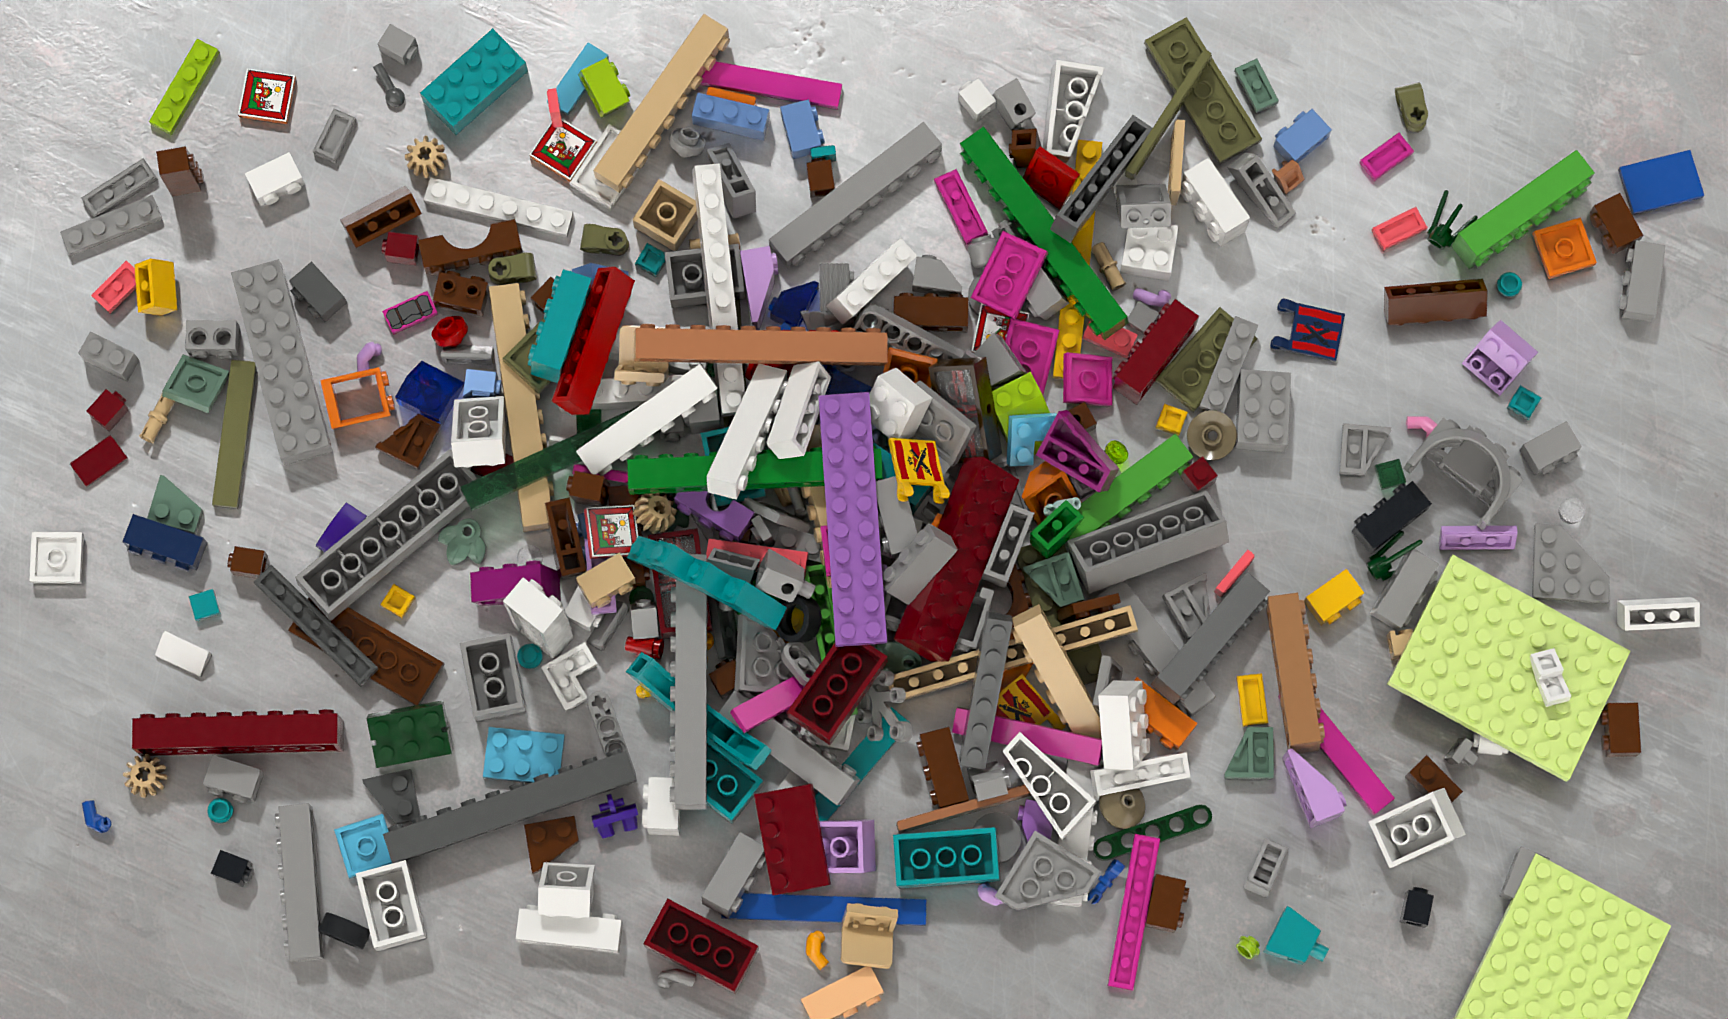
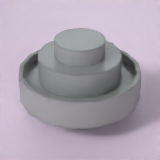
M692 128L674 129L669 138V145L679 156L684 158L702 154L706 144L705 138Z

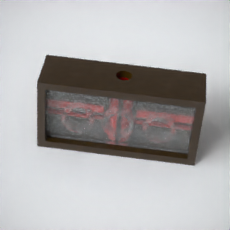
M986 357L941 359L928 367L932 390L977 425L958 463H963L965 458L985 457L992 461L1001 455L1002 448Z

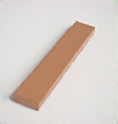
M1023 784L1007 789L1008 794L980 802L975 798L899 820L896 824L899 834L1029 797L1032 794L1026 785Z

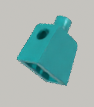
M1287 906L1263 952L1303 965L1309 955L1323 962L1329 948L1316 942L1321 930Z

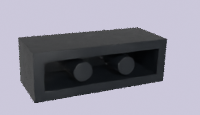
M1413 481L1408 485L1404 482L1392 491L1394 496L1389 500H1386L1384 497L1373 506L1375 511L1370 515L1364 513L1354 521L1356 526L1352 532L1370 554L1384 545L1431 506L1432 503Z

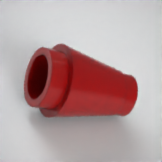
M628 636L625 650L637 655L642 652L654 660L661 659L664 650V640L658 637L633 639V637Z

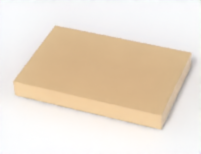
M1185 120L1175 121L1171 135L1168 194L1171 205L1175 206L1177 205L1181 190Z

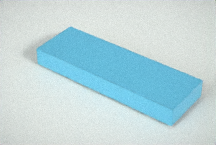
M589 42L556 87L561 112L567 116L586 91L578 76L579 72L606 57L607 59L609 58L608 54Z

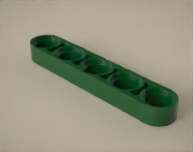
M1195 805L1097 839L1094 843L1093 854L1101 861H1108L1129 854L1132 848H1126L1122 845V836L1125 834L1146 836L1145 830L1149 826H1155L1159 829L1160 835L1158 838H1160V843L1203 829L1211 822L1212 812L1206 805ZM1204 810L1208 816L1207 821L1202 824L1197 823L1193 818L1195 811ZM1180 818L1184 824L1183 829L1179 832L1171 830L1169 826L1171 819ZM1101 842L1110 844L1112 851L1108 856H1102L1098 853L1097 846Z

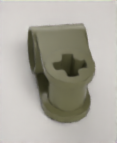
M1420 82L1396 87L1395 97L1406 129L1411 132L1422 131L1426 125L1428 110Z
M584 224L580 245L581 251L621 256L628 251L629 241L623 230L596 224ZM617 238H620L621 242H618L617 246H614L613 242H616Z
M519 253L513 256L495 258L488 265L490 280L496 285L527 283L537 279L533 253ZM497 268H502V275H498Z

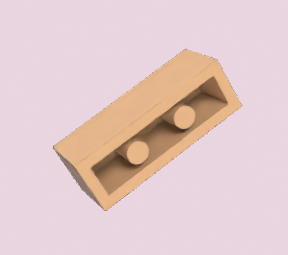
M865 966L802 998L801 1002L810 1019H836L842 1015L846 1019L858 1013L857 1008L866 1003L867 1007H870L880 1002V996L884 994V991L872 968Z

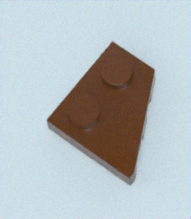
M417 414L409 420L408 424L395 430L393 435L383 442L377 443L375 448L419 470L442 426L421 414Z
M1119 593L1070 604L1057 611L1059 621L1075 617L1076 620L1091 616L1090 612L1099 611V614L1114 610L1113 606L1121 603Z
M575 816L524 824L532 874L538 873L543 868L544 862L550 863L552 860L554 861L564 851L579 842Z

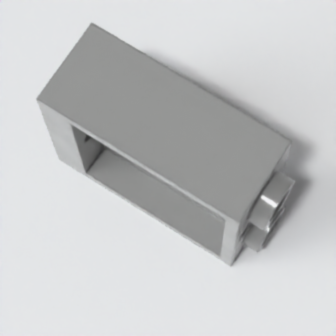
M1166 184L1116 185V210L1121 228L1171 227V201ZM1148 219L1149 222L1143 223V220Z

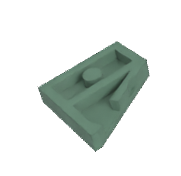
M160 475L147 519L196 534L203 510L164 475Z
M1070 552L1023 567L1024 571L1061 608L1085 601Z

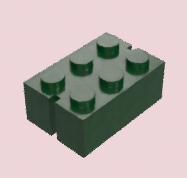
M444 700L368 714L366 718L370 740H376L372 744L376 768L452 754L453 746L449 727L444 728L442 731V727H446L448 723Z

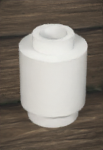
M1473 732L1472 742L1474 744L1472 747L1476 748V753L1500 756L1502 753L1508 754L1509 750Z

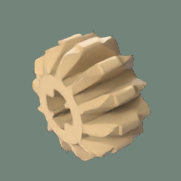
M428 136L423 137V142L415 138L416 146L408 145L407 149L410 153L405 154V160L409 161L407 164L408 169H414L415 176H419L423 172V176L426 179L429 177V172L437 176L436 168L444 169L445 165L442 161L447 160V155L443 153L445 150L444 145H438L436 138L429 142ZM427 154L430 158L425 160L422 156Z
M659 493L643 494L635 502L633 515L638 517L636 524L641 523L643 531L649 528L651 534L658 531L662 533L674 523V516L677 510L671 507L674 501L666 499L667 493L662 496Z
M145 754L143 761L139 756H135V765L130 762L126 764L131 769V772H123L124 777L130 778L124 784L126 787H132V794L136 795L140 791L141 797L146 798L148 790L152 796H155L156 790L154 788L156 786L159 789H164V785L160 783V780H167L168 776L161 774L165 771L166 766L164 764L158 765L160 762L159 758L155 757L151 760L150 755ZM144 771H147L148 773H150V774L147 775V777H148V780H147V781H144V780L142 779V777H143V773H142V772H144Z

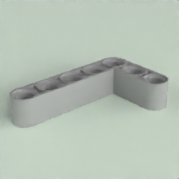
M868 303L861 308L850 327L856 328V332H866L868 328H879L881 333H887V343L903 351L938 359L937 362L941 359L962 358L964 354L963 350L873 303ZM868 314H874L877 319L870 322L864 317ZM896 326L899 328V331L890 333L886 328ZM912 337L919 338L921 342L917 345L910 344L908 340ZM939 349L943 353L940 356H933L930 354V351ZM836 365V368L842 373H851L857 366Z

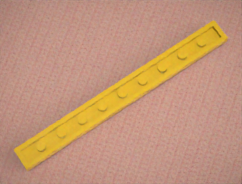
M1078 139L1075 171L1080 173V176L1072 190V194L1101 157L1103 142ZM1095 211L1072 241V244L1089 266ZM1071 296L1066 297L1069 304L1062 308L1059 313V334L1056 342L1053 369L1054 379H1063L1064 353H1081L1084 316L1081 317L1075 309L1074 304L1076 302Z

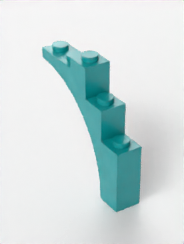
M638 536L627 556L632 562L658 571L693 587L733 608L756 623L774 630L777 629L787 607L747 581L732 577L713 564L696 559L671 543L661 540L657 542Z
M641 652L627 669L626 673L661 705L670 711H675V702L670 700V687L675 686V677H671V674L657 661ZM707 704V737L738 761L757 770L766 761L767 756L772 750L748 733H743L738 726Z

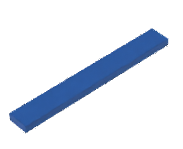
M743 893L741 897L743 902L737 913L732 912L729 918L721 914V919L842 923L847 903H860L867 906L898 909L896 925L926 926L927 899L783 894L772 896V894Z

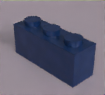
M135 514L132 515L122 541L128 547L127 551L142 556V553L152 555L151 559L165 564L167 560L175 563L174 567L187 572L190 568L197 571L207 546V541L203 537Z

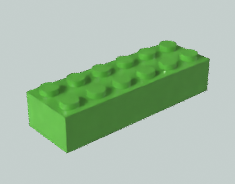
M1575 150L1459 232L1451 247L1469 270L1475 265L1480 268L1490 260L1489 257L1495 251L1499 254L1509 246L1508 243L1514 238L1519 240L1524 237L1533 224L1536 226L1541 225L1549 218L1548 215L1553 210L1557 213L1568 205L1567 201L1573 196L1575 199L1582 196L1587 191V187L1591 185L1592 182L1590 180L1595 172L1578 150Z

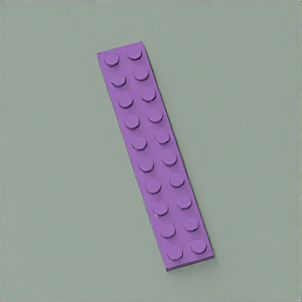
M869 392L819 395L836 647L887 643Z

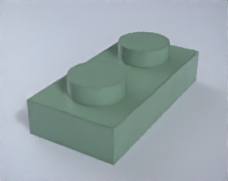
M1257 58L1235 68L1234 72L1256 113L1278 104L1279 100Z

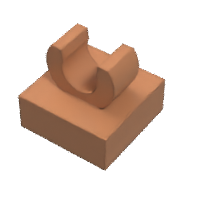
M1293 159L1289 163L1282 161L1283 167L1278 171L1272 169L1279 188L1285 194L1304 181L1300 166Z

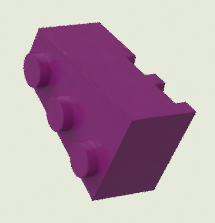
M1068 410L1058 411L1036 456L1099 493L1108 491L1119 471L1118 466Z
M536 560L527 561L526 565L523 566L504 564L500 569L480 567L479 571L470 572L471 602L480 606L504 605L503 600L522 578H525L528 582L533 579L543 588L542 591L548 598L553 595L561 601L560 579L557 570L541 564V561Z

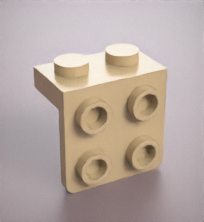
M623 325L620 328L619 365L615 369L614 380H619L625 385L646 382L647 386H661V383H665L669 377V362H634V330L640 328V326Z
M847 903L842 919L841 961L845 964L889 969L892 965L893 931L898 919V909L867 906L860 903Z

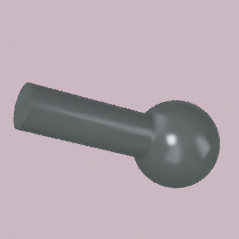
M382 63L375 65L373 68L386 90V102L392 107L402 105L405 100L404 92L394 86Z

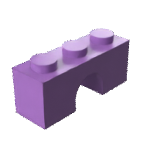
M708 491L677 493L674 500L675 504L678 505L676 508L687 516L693 514L698 517V522L708 529L714 527L719 530V535L727 541L732 542L735 540L739 543L752 524L751 519L755 518L753 511L735 500H732L730 505L723 511L710 509L707 501L712 493Z

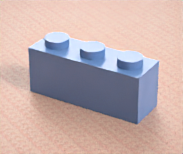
M697 93L692 112L693 125L762 141L765 139L770 120V112L767 108Z

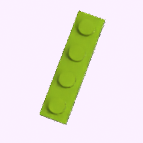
M196 39L149 120L151 125L170 135L173 134L220 52L217 48Z

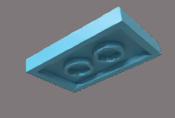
M489 727L483 778L533 783V778L548 773L549 777L559 774L558 769L562 767L565 735Z

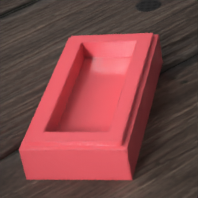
M548 89L547 97L553 127H563L557 89Z
M1414 207L1373 227L1372 232L1382 250L1385 251L1427 230L1428 227L1417 207Z
M1247 550L1218 584L1214 593L1219 597H1223L1252 563L1254 554L1251 551Z

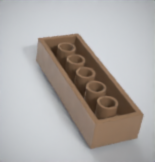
M1298 592L1268 596L1266 611L1288 750H1295L1298 754L1319 751L1320 744L1324 743L1325 732L1323 723H1318L1321 713L1319 698H1314L1317 680L1315 673L1311 674L1310 672L1313 664L1312 649H1307L1306 646L1310 637L1308 624H1303V620H1305L1304 615L1306 614L1304 599L1299 600Z

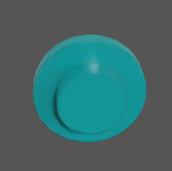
M1512 272L1502 274L1497 281L1498 291L1506 297L1517 295L1522 288L1520 277Z
M525 644L519 649L517 659L522 667L534 669L541 664L543 654L537 645Z
M216 798L208 806V816L215 823H225L233 815V806L225 798Z

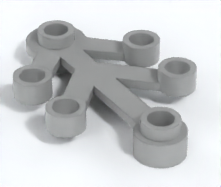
M881 671L861 700V709H858V715L855 716L859 724H869L872 719V726H869L867 730V737L870 741H880L883 738L882 715L889 724L890 736L895 741L908 742L913 735L912 725L909 722L899 721L886 703L890 701L892 703H903L906 698L905 690L894 687L890 691L879 692L876 688L877 684L881 686H891L893 684L894 674L891 671ZM870 697L872 699V713L870 711Z

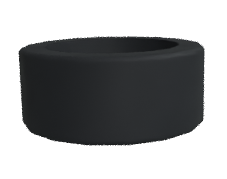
M796 595L793 602L783 599L779 601L787 609L776 629L778 635L788 642L805 643L812 640L818 634L822 619L821 610L816 600L812 597L807 599L801 595ZM800 604L803 609L804 622L801 630L796 633L793 629L791 618L794 607Z
M326 912L318 930L326 936L358 949H364L370 935L369 929L329 912Z

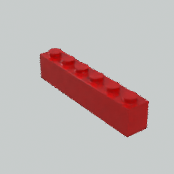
M617 267L598 268L552 398L553 403L571 415L589 414L598 386L601 383L609 354L616 339L618 328L624 316L628 299L632 293L635 280Z

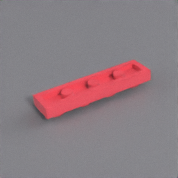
M716 539L708 540L707 559L713 548L760 559L761 563L767 550L771 549L805 569V579L809 557L808 552Z

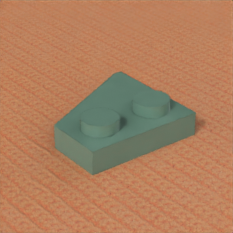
M1248 727L1224 774V779H1273V727Z

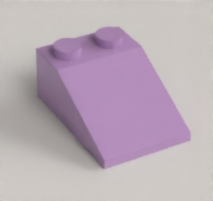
M770 246L740 251L752 326L756 327V330L761 328L775 284L774 275H778L776 253L771 254Z
M1287 750L1282 759L1310 828L1339 818L1345 811L1344 807L1347 806L1342 792H1337L1336 787L1295 750Z
M874 820L819 821L829 873H866L876 871Z

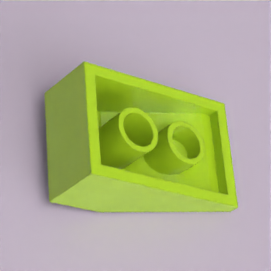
M1031 372L992 391L997 424L1007 443L1009 416L1050 413ZM1035 441L1034 455L1038 452L1043 441Z

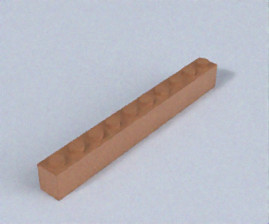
M640 324V328L634 330V362L804 364L819 361L821 365L884 366L887 364V333H881L879 328H868L866 332H856V328H841V332H831V328L818 327L816 331H806V327H791V331H781V327L768 326L766 330H756L755 326H741V330H731V326L727 325L716 326V329H706L705 325H691L690 329H680V325L677 324L665 325V328H655L654 324Z

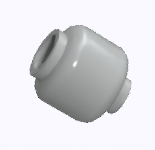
M991 234L972 239V244L968 246L972 266L974 268H982V271H984L998 242V239L991 238Z

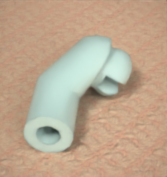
M1078 497L1058 500L1053 504H1047L1044 507L1043 513L1048 517L1065 500L1078 510L1081 507V501Z

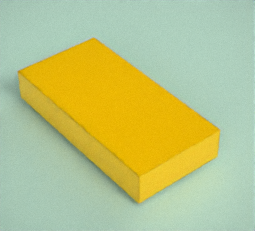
M1262 673L1237 676L1242 727L1268 724Z

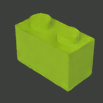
M607 57L582 69L578 74L601 118L626 106L630 101L628 98L630 97L628 88L624 83H620L617 75H619L618 70L613 62L609 63Z

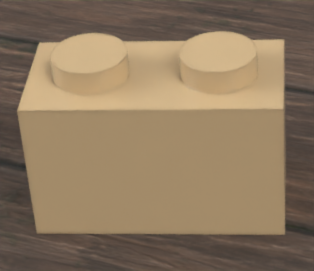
M620 552L576 577V583L591 608L595 606L601 608L612 601L611 597L618 593L620 595L626 594L634 588L632 585L636 583L635 577Z

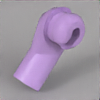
M1136 288L1133 293V299L1147 305L1163 307L1166 303H1169L1171 294L1166 290H1160L1158 295L1141 288Z
M374 342L365 344L357 354V372L370 369L369 361L372 357L381 355L382 347L380 344H374Z
M981 883L978 886L979 897L983 901L996 906L1003 903L995 898L998 890L990 887L989 883Z

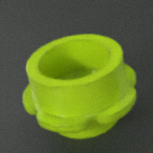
M1241 936L1239 938L1240 941L1236 948L1243 957L1252 959L1255 955L1260 954V945L1254 937Z

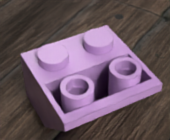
M1500 320L1487 332L1462 364L1500 396L1536 356L1538 351Z

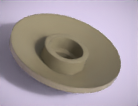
M1209 410L1198 414L1190 422L1187 430L1189 447L1198 457L1201 458L1203 456L1206 460L1224 458L1233 450L1237 440L1235 424L1226 414L1219 411ZM1211 431H1215L1217 433V438L1215 440L1209 439V433Z
M1139 788L1099 796L1101 813L1112 826L1119 829H1127L1136 826L1142 820L1145 813V800ZM1124 799L1127 800L1128 806L1125 804Z

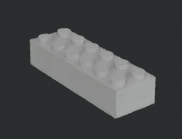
M1205 490L1068 540L1067 543L1075 570L1090 594L1229 543L1225 518L1208 491Z

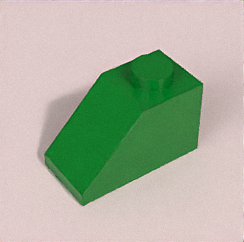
M1065 500L1030 533V544L1046 559L1050 558L1067 542L1084 519V516Z

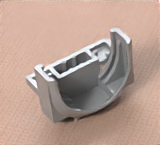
M1443 417L1408 460L1403 469L1411 473L1424 457L1430 460L1490 507L1476 524L1481 530H1484L1524 479L1520 477L1521 474L1518 470L1508 466L1506 461L1510 456L1506 454V449L1486 438L1487 435L1481 429L1473 428L1470 425L1467 429H1461L1456 422L1451 419L1446 420ZM1444 447H1452L1448 454L1444 451ZM1493 479L1494 486L1491 488L1488 484Z

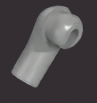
M678 968L662 971L658 975L657 985L668 989L671 987V981H676L692 987L696 980V974Z

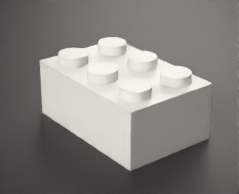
M1209 157L1184 172L1180 194L1186 202L1190 201L1195 208L1193 212L1200 222L1204 221L1208 227L1207 233L1213 242L1217 241L1222 247L1246 231L1250 216Z
M504 396L454 399L451 437L454 467L468 468L480 465L495 466L505 464L507 416Z
M1113 680L1098 695L1104 769L1134 770L1150 752V739L1146 737L1149 719L1144 711L1147 693L1143 689L1142 681Z
M1445 788L1433 791L1368 821L1389 868L1403 864L1466 835Z
M406 860L356 873L375 950L380 951L427 938L410 866Z

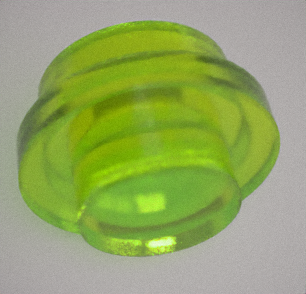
M1113 440L1106 445L1104 452L1116 465L1122 464L1128 459V451L1121 442Z

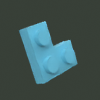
M1057 413L1009 416L1006 464L1009 466L1033 465L1035 441L1044 440Z

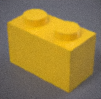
M150 258L134 264L138 312L162 316L176 311L177 298L174 262Z
M1345 569L1309 594L1304 599V603L1321 626L1326 622L1331 625L1342 617L1340 612L1348 608L1351 611L1362 603L1360 598L1363 596L1364 591L1349 571Z

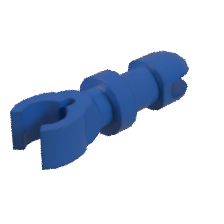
M1114 859L1109 864L1104 876L1100 875L1098 878L1099 882L1095 888H1092L1088 893L1087 900H1091L1096 895L1092 904L1098 903L1103 897L1104 891L1107 887L1111 888L1113 885L1111 882L1122 872L1125 865Z

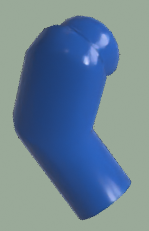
M91 800L82 803L87 827L99 833L107 832L111 827V820L108 817L97 814L95 801Z

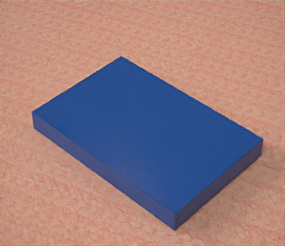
M1691 150L1622 166L1618 169L1632 215L1704 197Z

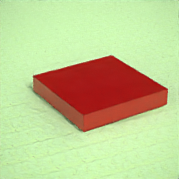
M1040 146L1035 151L1023 175V179L1035 193L1058 209H1061L1074 188L1080 173Z

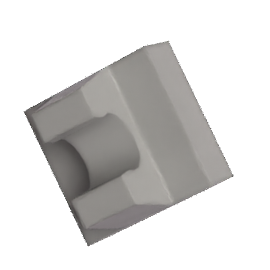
M1458 738L1444 759L1451 765L1460 764L1461 762L1465 766H1473L1479 757L1470 751L1474 744L1467 738Z

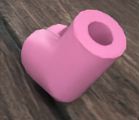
M1407 416L1406 419L1407 429H1423L1427 432L1426 437L1438 425L1427 416Z

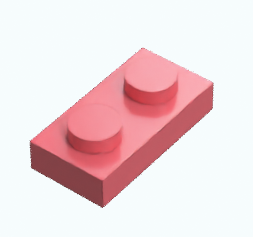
M126 260L91 295L108 313L111 314L136 289L135 268Z
M1088 325L1082 339L1124 358H1128L1138 334L1121 328L1104 340L1100 334L1096 336Z

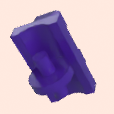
M612 794L606 795L608 802L599 804L600 812L610 810L591 816L594 828L597 827L602 839L615 835L613 822L622 820L625 832L638 828L636 803L615 808L625 805L623 798L613 800Z

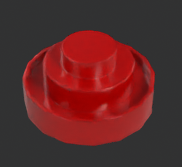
M461 316L445 317L433 328L431 336L438 346L454 347L462 342L468 331V326Z

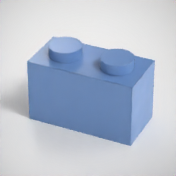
M809 99L780 106L781 117L793 159L811 155L812 148L821 147V144L825 143L822 129L817 130L815 121L819 120L816 107L810 106Z
M1313 109L1307 113L1301 112L1293 120L1294 124L1291 127L1287 128L1285 126L1275 135L1276 139L1273 147L1288 163L1292 159L1297 163L1302 161L1328 139L1332 129Z

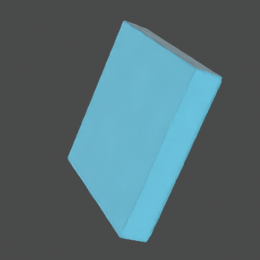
M384 814L334 830L349 879L356 877V873L393 864L383 836L384 833L388 832Z

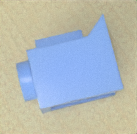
M466 369L463 391L464 399L496 397V395L501 394L502 380H498L496 372Z

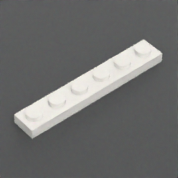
M430 177L424 197V202L501 222L515 219L518 226L563 237L568 236L574 215L572 211Z

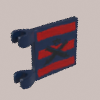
M1285 298L1281 299L1277 310L1284 313H1294L1290 339L1274 336L1271 340L1270 348L1336 362L1345 313L1300 304Z

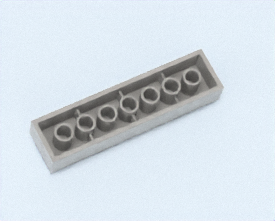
M280 260L231 272L280 459L284 465L333 452L285 272Z
M449 449L295 577L298 586L330 621L333 620L484 494L483 484L469 468L454 467L453 452Z

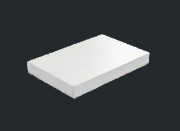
M609 124L569 184L574 189L612 211L626 188H623L618 193L596 179L593 171L621 132V130ZM639 168L636 169L633 176H635Z

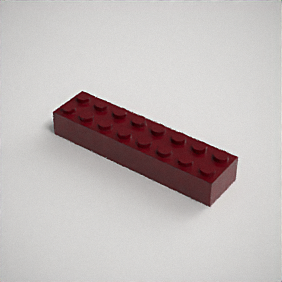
M985 457L964 459L938 525V529L952 537L957 551L909 605L907 604L894 637L895 641L931 662H949L1019 483L1018 478Z
M331 709L319 710V714H308L309 711L294 710L293 714L283 715V711H268L267 715H257L255 711H244L242 716H232L231 712H217L216 716H206V713L196 712L191 713V717H181L179 713H167L163 718H155V714H140V718H132V749L140 756L145 754L150 756L340 752L344 751V721L338 713H334V710Z

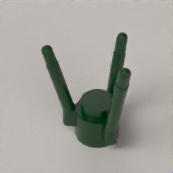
M1448 190L1444 191L1432 225L1427 231L1429 235L1427 240L1442 250L1446 246L1450 248L1458 233L1478 219L1477 215L1473 216L1451 236L1453 231L1449 227L1463 207L1460 203L1445 225L1440 224L1437 226L1449 194Z
M1400 531L1376 554L1369 557L1370 561L1366 563L1369 572L1375 580L1380 578L1382 581L1387 580L1395 571L1389 572L1392 569L1391 562L1415 549L1423 541L1420 539L1389 558L1385 555L1381 557L1404 535V531Z

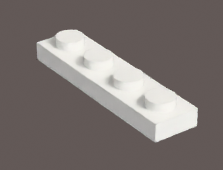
M1187 752L1142 760L1134 770L1100 768L1090 771L1094 796L1191 777Z

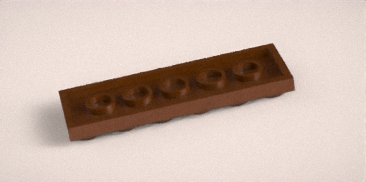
M308 597V600L322 613V611ZM349 607L330 621L379 668L370 680L413 705L421 704L445 665L444 662ZM294 622L288 629L290 633L324 652Z

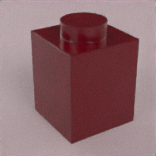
M388 232L387 239H383L381 252L385 254L387 262L417 266L420 248L418 235Z
M105 389L86 412L110 432L129 409L124 404L127 400L117 391H114L112 394Z
M1202 456L1183 470L1180 478L1193 494H1197L1214 484L1218 475Z

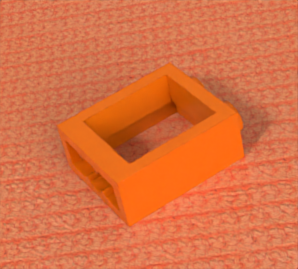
M381 367L320 380L331 429L392 416L391 410H395L392 395L387 396L385 386H389L388 375L386 371L382 372ZM375 375L383 411L342 420L334 384Z

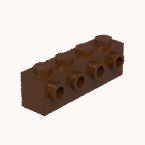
M1483 278L1384 287V315L1388 325L1401 326L1405 323L1425 324L1430 321L1442 320L1449 322L1454 319L1487 317L1488 291Z

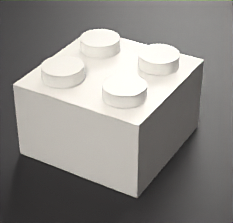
M1178 226L1127 228L1120 273L1169 281Z
M894 368L877 377L869 394L871 423L888 438L909 439L915 435L933 398L900 370Z
M649 777V784H644L643 799H645V803H648V807L643 809L642 825L644 828H647L649 835L680 836L681 810H676L675 802H670V787H675V778Z
M544 862L538 886V914L548 917L571 916L577 919L590 917L594 896L595 865Z

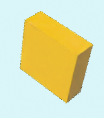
M1164 403L1156 429L1173 435L1176 434L1179 437L1188 412Z
M393 584L380 605L403 619L416 597Z

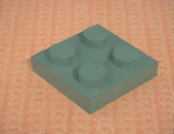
M183 354L163 388L162 396L209 413L229 378V371Z

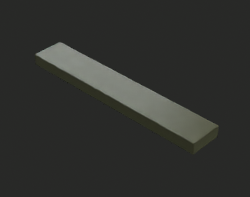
M1206 49L1202 51L1126 168L1125 177L1130 180L1136 178L1210 64L1211 52Z
M231 360L212 500L213 507L238 509L257 370L255 362Z

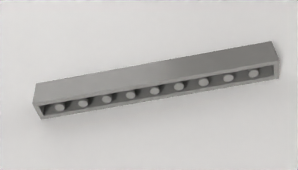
M691 554L694 558L707 562V554ZM676 580V587H671V602H676V612H671V627H676V636H671V652H675V661H671L670 671L671 677H675V686L670 687V700L675 702V711H670V727H675V736H670V752H675V761H670V777H675V787H670V802H675L676 810L707 809V595Z

